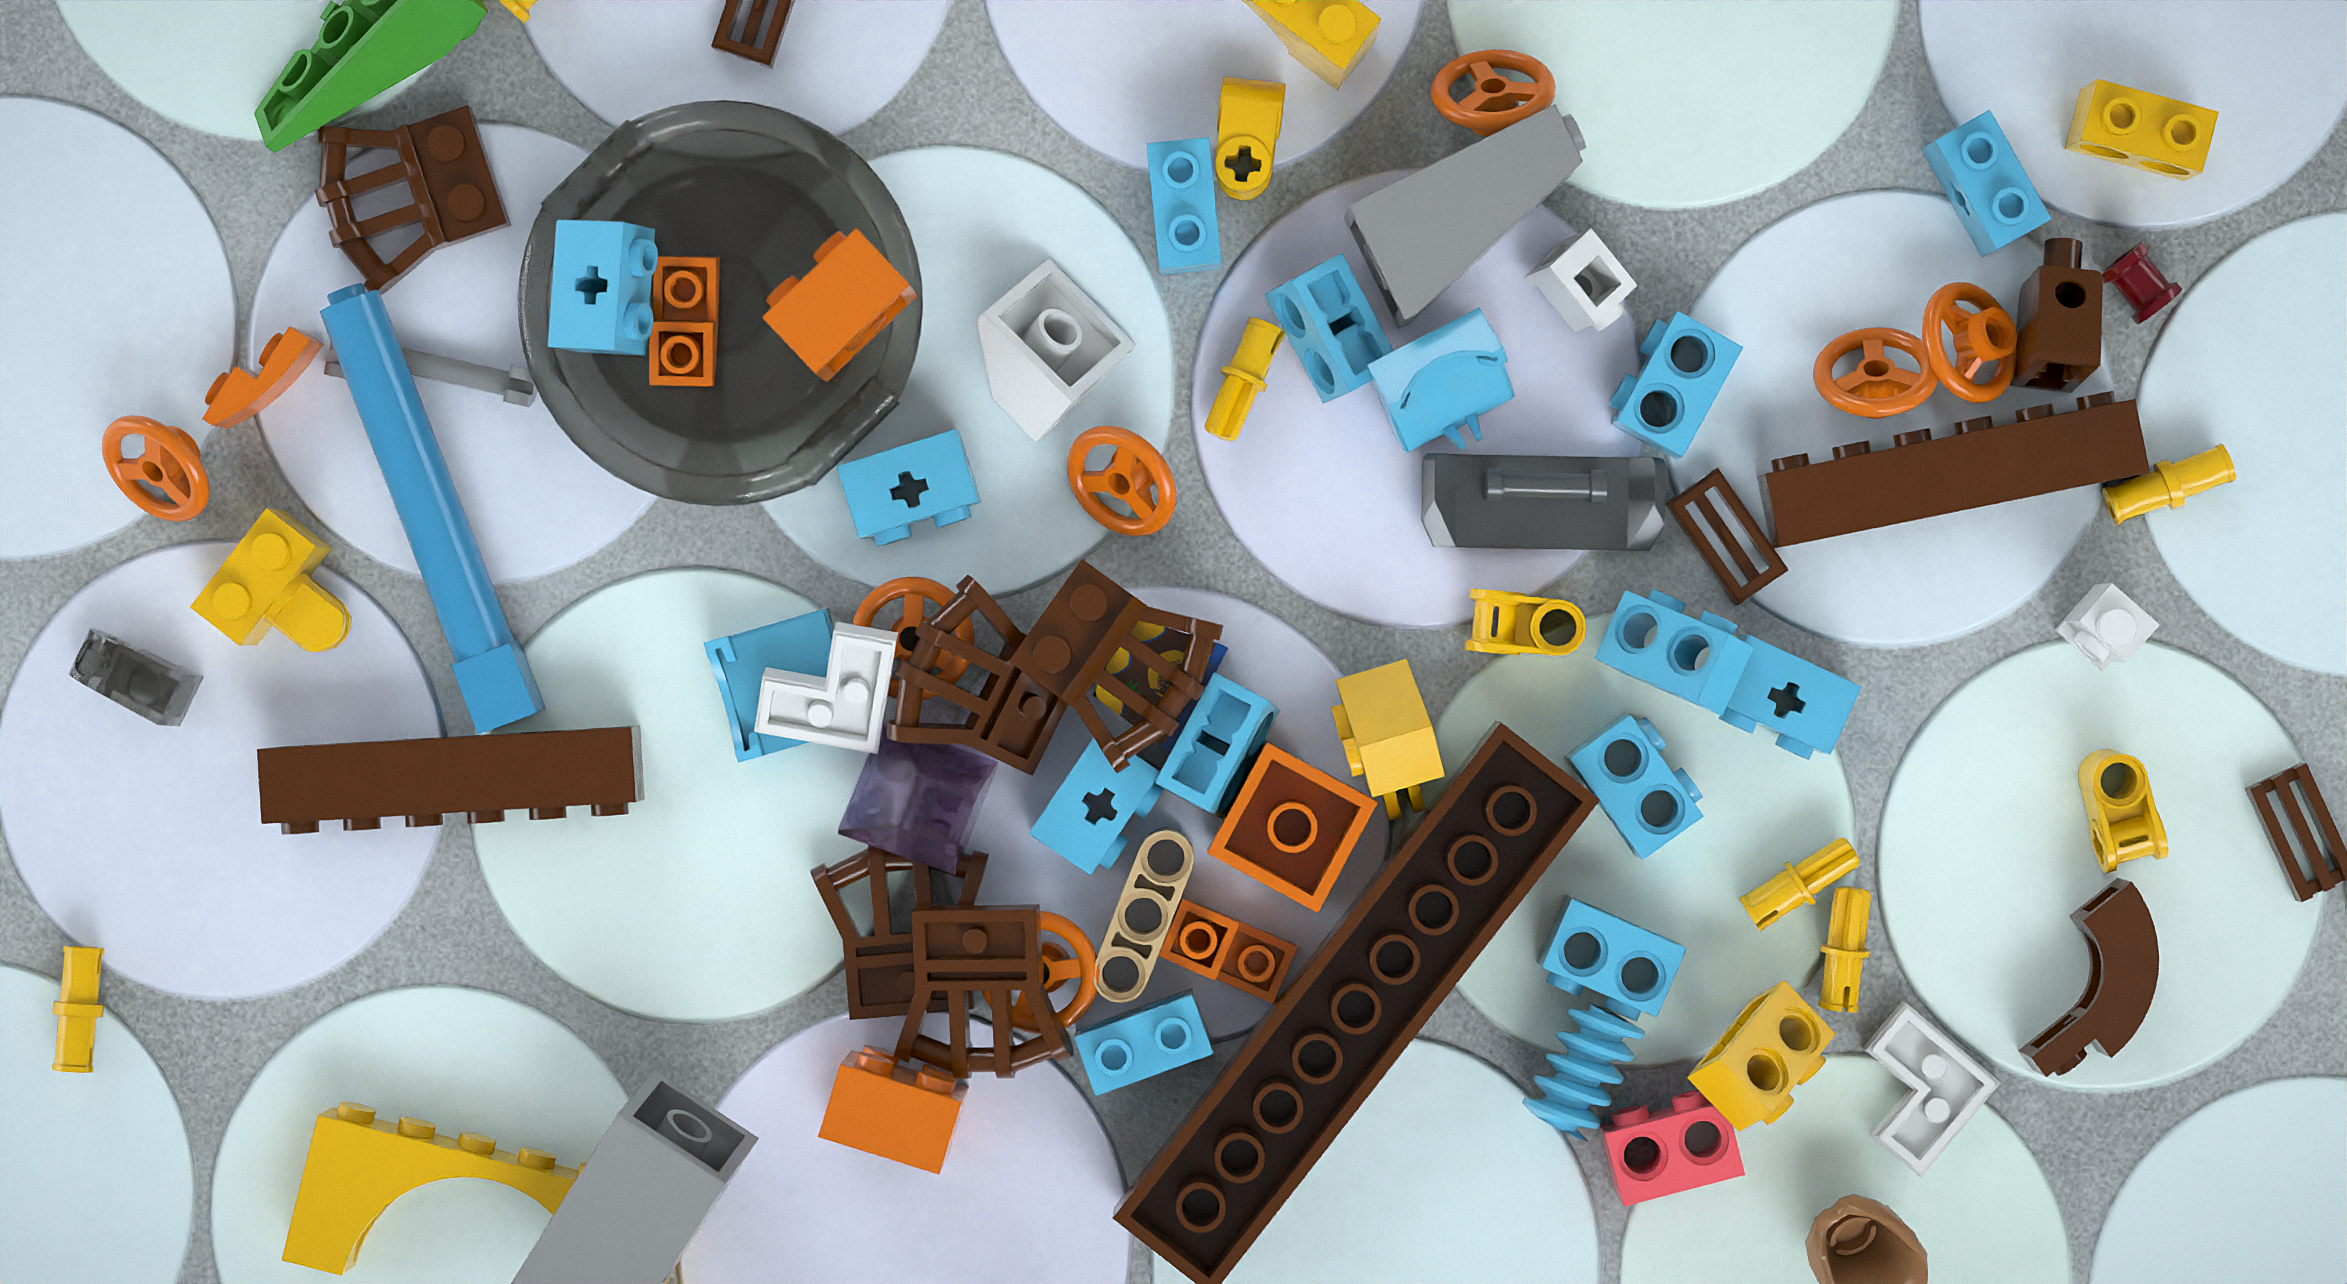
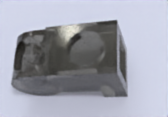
M94 628L89 629L68 673L83 685L147 720L163 726L181 725L204 677L188 668L175 665L145 649H138L114 635Z

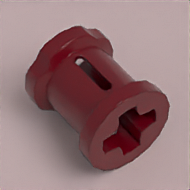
M2144 241L2126 251L2101 272L2103 283L2111 282L2134 310L2132 319L2136 324H2140L2150 318L2183 290L2177 282L2169 283L2146 255L2149 247Z

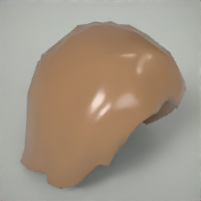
M1850 1194L1839 1198L1834 1205L1824 1209L1814 1218L1805 1245L1809 1266L1819 1284H1928L1927 1252L1915 1232L1889 1206L1883 1205L1881 1202L1871 1198Z

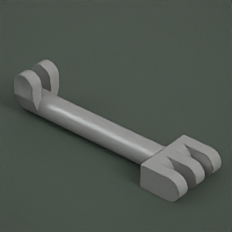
M330 343L329 350L334 351L332 343ZM401 347L410 372L414 376L503 395V402L530 407L536 398L539 386L538 371L511 365L510 371H505ZM326 362L325 375L345 379L339 362Z

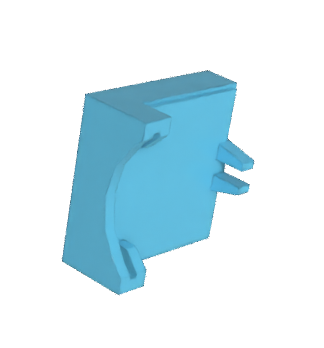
M1479 307L1367 365L1392 431L1405 453L1443 434L1462 450L1466 446L1457 429L1466 424L1477 442L1483 438L1478 416L1515 397L1504 365L1508 361L1504 347Z
M829 608L732 636L704 642L706 654L724 701L738 763L808 743V741L754 732L762 676L765 667L826 678L834 631Z

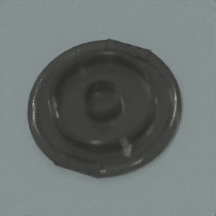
M710 100L669 106L647 113L631 121L626 119L540 202L542 207L527 240L519 273L517 297L518 326L523 353L536 389L557 425L575 446L614 477L658 497L693 505L738 506L773 500L797 492L810 485L814 487L900 405L898 401L907 385L916 360L922 330L923 286L918 254L906 220L884 182L850 146L826 129L793 113L753 102ZM557 220L626 222L655 229L654 243L657 247L658 255L720 257L718 337L713 387L649 385V338L647 339L646 356L576 352L548 347ZM857 228L910 284L918 297L828 382H825L810 369L762 317L771 309L766 303V299L782 282L792 275L801 281L818 265L813 259V255L824 242L838 231H841L847 237ZM652 275V280H651V294H650V307H651V309H652V313H653V275Z

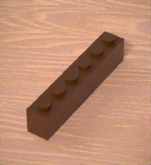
M2108 391L2076 398L2077 411L2055 415L2053 404L2049 403L2016 410L2017 423L1993 427L1991 416H1985L1954 423L1956 432L1954 436L1932 440L1930 428L1893 435L1895 448L1871 452L1869 440L1833 447L1834 460L1810 465L1808 453L1771 460L1773 472L1757 476L1770 543L1773 548H1781L2150 473L2136 400L2116 402L2114 391Z
M640 726L257 749L261 824L281 823V834L283 835L319 832V821L343 819V831L380 829L381 817L405 816V827L443 825L442 813L467 812V824L505 821L504 810L529 808V820L567 818L566 806L591 805V816L629 814L628 803L645 799Z

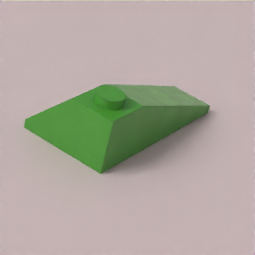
M331 0L320 15V18L325 22L314 46L310 51L308 49H301L294 53L254 112L265 147L274 153L278 152L446 56L461 40L469 38L479 27L482 18L488 13L483 0H344L341 6Z

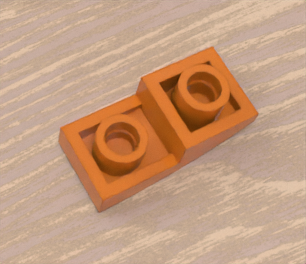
M658 255L657 267L653 274V329L649 337V385L714 386L718 337L720 257Z
M290 326L284 335L276 333L260 355L259 364L263 366V369L259 375L251 370L235 366L230 375L223 372L214 381L205 397V404L210 407L202 420L212 426L228 429L252 417L281 396L300 377L316 357L324 343L308 333Z
M1183 898L1158 956L1214 981L1216 979L1273 1004L1298 945Z

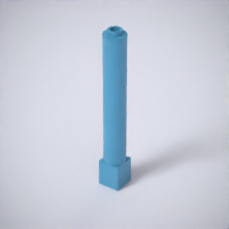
M357 283L328 294L327 298L330 306L320 310V315L454 657L455 663L451 667L477 734L485 733L545 709L519 639L514 641L379 290L366 292L363 283Z

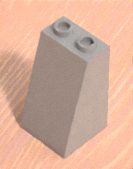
M1554 104L1348 206L1344 219L1398 329L1410 324L1563 184L1580 166L1583 160L1579 151L1585 149L1586 144L1571 114L1561 117Z
M654 1069L616 1115L511 1284H664L759 1138Z

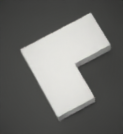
M836 622L826 678L765 667L754 732L878 754L898 633Z
M1904 1001L1896 1007L1863 1047L1865 1051L1909 1087L1870 1135L1919 1177L1925 1174L2001 1084L2000 1081Z

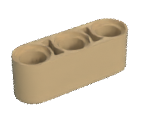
M1163 827L1155 829L1146 835L1139 847L1095 961V975L1097 965L1099 964V983L1097 984L1096 976H1094L1093 981L1100 995L1111 1002L1124 1003L1132 1001L1141 995L1147 986L1192 871L1194 862L1193 846L1188 837L1178 829ZM1160 840H1173L1183 849L1184 862L1175 872H1158L1149 863L1148 852L1152 845ZM1149 898L1158 904L1162 917L1156 927L1151 930L1141 931L1129 924L1125 912L1128 905L1135 899ZM1117 956H1124L1133 960L1139 970V977L1136 982L1127 988H1116L1110 985L1103 973V967L1108 960Z

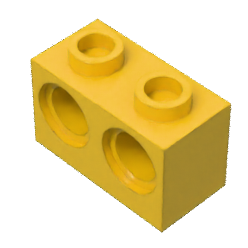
M2096 79L2080 89L2064 149L2185 181L2203 173L2219 111Z
M1783 980L1750 1000L1687 1078L1738 1132L1760 1120L1766 1125H1770L1779 1119L1793 1104L1794 1098L1789 1093L1794 1086L1807 1082L1825 1064L1826 1059L1821 1055V1052L1836 1033Z

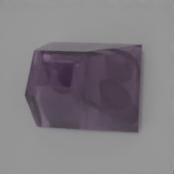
M883 722L878 754L869 752L839 825L838 834L955 875L998 768V762L948 744L904 743L890 740L886 737L887 723Z

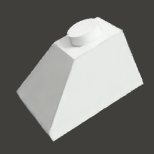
M1050 258L985 310L977 319L992 399L1036 443L1063 420L1136 346Z

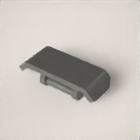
M1427 453L1424 455L1422 463L1421 521L1433 547L1650 551L1665 526L1666 464L1662 458Z

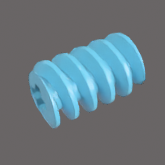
M1588 1002L1590 1005L1588 1010L1569 1008L1567 1015L1579 1027L1577 1032L1557 1031L1555 1035L1568 1049L1566 1055L1546 1053L1544 1057L1557 1072L1555 1077L1535 1075L1533 1079L1537 1086L1546 1094L1544 1099L1524 1097L1522 1104L1541 1120L1586 1142L1589 1141L1578 1128L1597 1129L1601 1124L1600 1119L1589 1106H1610L1612 1102L1611 1096L1601 1087V1082L1621 1084L1623 1080V1075L1611 1063L1612 1060L1630 1062L1634 1058V1053L1622 1041L1623 1038L1643 1039L1646 1034L1645 1030L1591 1002Z

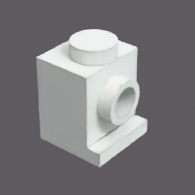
M1592 228L1564 239L1523 277L1530 287L1537 285L1575 333L1589 327H1593L1596 332H1599L1612 324L1626 310L1621 301L1638 286Z
M2113 583L2095 584L2055 631L2100 671H2104L2111 662L2127 663L2160 624Z

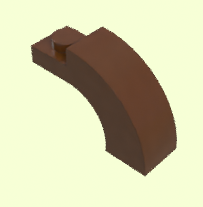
M2120 878L2115 879L2069 916L2082 933L2088 947L2090 970L2086 987L2079 1000L2069 1011L2018 1050L2029 1066L2045 1077H2048L2053 1072L2057 1076H2061L2075 1068L2087 1056L2084 1047L2089 1043L2092 1044L2096 1051L2112 1058L2134 1036L2151 1006L2159 972L2158 940L2150 911L2142 895L2131 881Z

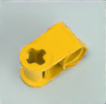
M1228 76L1223 78L1217 122L1219 135L1215 167L1217 182L1221 190L1232 199L1251 201L1261 196L1269 186L1276 139H1279L1286 84ZM1240 156L1251 157L1252 167L1260 170V172H1250L1247 182L1236 181L1234 170L1227 168V166L1238 165Z
M1470 588L1469 598L1475 601L1472 637L1465 641L1464 650L1520 655V652L1557 656L1567 655L1576 650L1584 640L1586 620L1581 610L1571 602L1561 599L1528 597L1526 593ZM1494 607H1497V632L1496 636L1492 637L1491 630L1493 609ZM1555 609L1565 611L1574 622L1572 638L1561 646L1550 645L1543 640L1539 628L1542 617L1547 612Z
M2098 749L2088 754L2081 762L2078 771V784L2089 820V834L2092 847L2102 871L2105 874L2117 871V864L2152 855L2156 860L2168 857L2169 850L2166 832L2160 815L2156 810L2148 773L2144 765L2135 757L2112 749ZM2119 763L2125 771L2124 784L2118 792L2106 795L2101 787L2102 773L2109 765Z

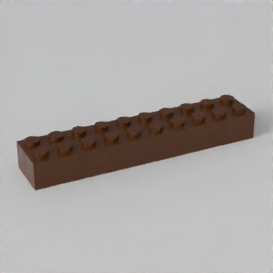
M1495 720L1114 1206L1112 1219L1195 1284H1222L1596 807L1600 799L1502 722Z

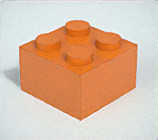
M857 228L847 237L841 231H838L824 242L813 255V259L818 265L801 281L792 275L782 282L766 299V303L771 309L762 317L810 369L825 382H828L918 297L910 284Z
M1265 740L1207 847V853L1318 913L1378 802L1365 793Z
M864 1045L862 1052L851 1050L839 1066L818 1137L939 1175L948 1157L969 1086L957 1083L958 1079H954L952 1072L931 1064L924 1063L921 1071L898 1065L899 1059L894 1057V1052L886 1049Z

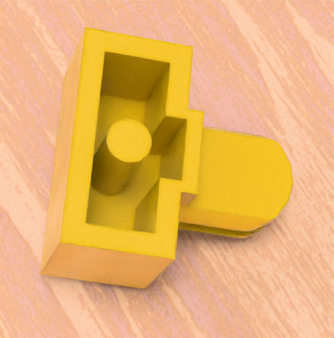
M271 508L264 510L190 606L191 609L239 646L258 645L269 629L274 626L305 651L326 652L337 648L346 640L351 630L352 616L347 606L310 577L331 551L332 547L285 510Z
M1407 659L1336 679L1342 704L1331 706L1330 708L1352 777L1361 774L1365 775L1372 797L1382 796L1390 821L1402 817L1395 792L1399 789L1405 788L1413 813L1426 810L1419 784L1443 777L1445 773L1433 727Z

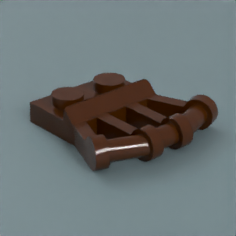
M468 105L410 125H402L392 131L361 130L321 126L316 129L315 143L322 145L320 187L315 190V195L319 207L327 208L333 229L328 232L333 248H340L366 279L363 286L368 292L379 290L380 294L383 295L437 250L511 226L473 110ZM347 147L398 150L401 159L400 163L345 180ZM408 181L415 201L414 204L357 222L350 200ZM422 222L425 231L419 239L388 264H385L366 242L368 239Z
M1082 559L1009 662L1077 711L1103 754L1118 774L1130 766L1128 759L1165 735L1172 737L1180 726L1176 719L1191 698L1198 701L1206 690L1202 684L1213 640L1220 641L1224 625L1149 607ZM1138 621L1189 633L1180 669L1130 634ZM1120 647L1171 682L1156 705H1153L1105 670V667ZM1096 683L1145 719L1116 738H1113L1086 694L1092 685Z
M966 575L956 585L958 592L927 622L921 620L915 632V635L920 638L908 662L901 660L895 672L899 676L895 718L888 721L886 737L890 740L904 743L967 745L1033 776L1068 704L1009 662L1027 634L1021 632L976 580ZM976 609L1005 642L998 657L951 635ZM942 649L990 671L979 696L930 673ZM923 689L970 710L971 712L965 724L919 722Z
M927 837L911 839V845L885 847L884 841L869 842L867 849L829 868L823 863L810 870L813 881L843 940L849 1020L907 1015L915 993L913 933H892L888 872L913 870L916 906H933L931 869L965 879L957 905H975L989 854L974 850L972 855L928 843ZM870 875L875 935L861 936L839 890ZM935 991L927 1013L949 1011L948 991ZM968 991L970 1010L975 1008L974 991Z
M1040 904L916 906L911 911L915 993L896 1045L895 1058L908 1063L911 1058H915L952 1072L954 1079H970L973 1072H995L997 1078H1014L1017 1071L1052 1057L1059 1062L1074 1055L1070 1036L1063 1023L1059 1021L1043 985L1044 963H1042ZM991 990L994 1047H972L970 1041L968 991ZM1011 990H1023L1042 1035L1015 1046L1013 1041ZM935 991H948L950 1045L921 1034L922 1026Z

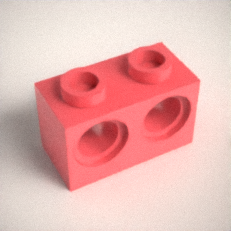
M1699 1090L1673 1096L1671 1098L1672 1107L1653 1112L1648 1111L1647 1105H1636L1611 1113V1123L1599 1126L1617 1198L1623 1206L1745 1175L1733 1125ZM1698 1121L1713 1123L1715 1139L1711 1146L1698 1152L1688 1150L1684 1141L1687 1129ZM1648 1137L1653 1139L1656 1149L1653 1159L1642 1167L1627 1165L1624 1160V1150L1627 1144L1634 1138Z

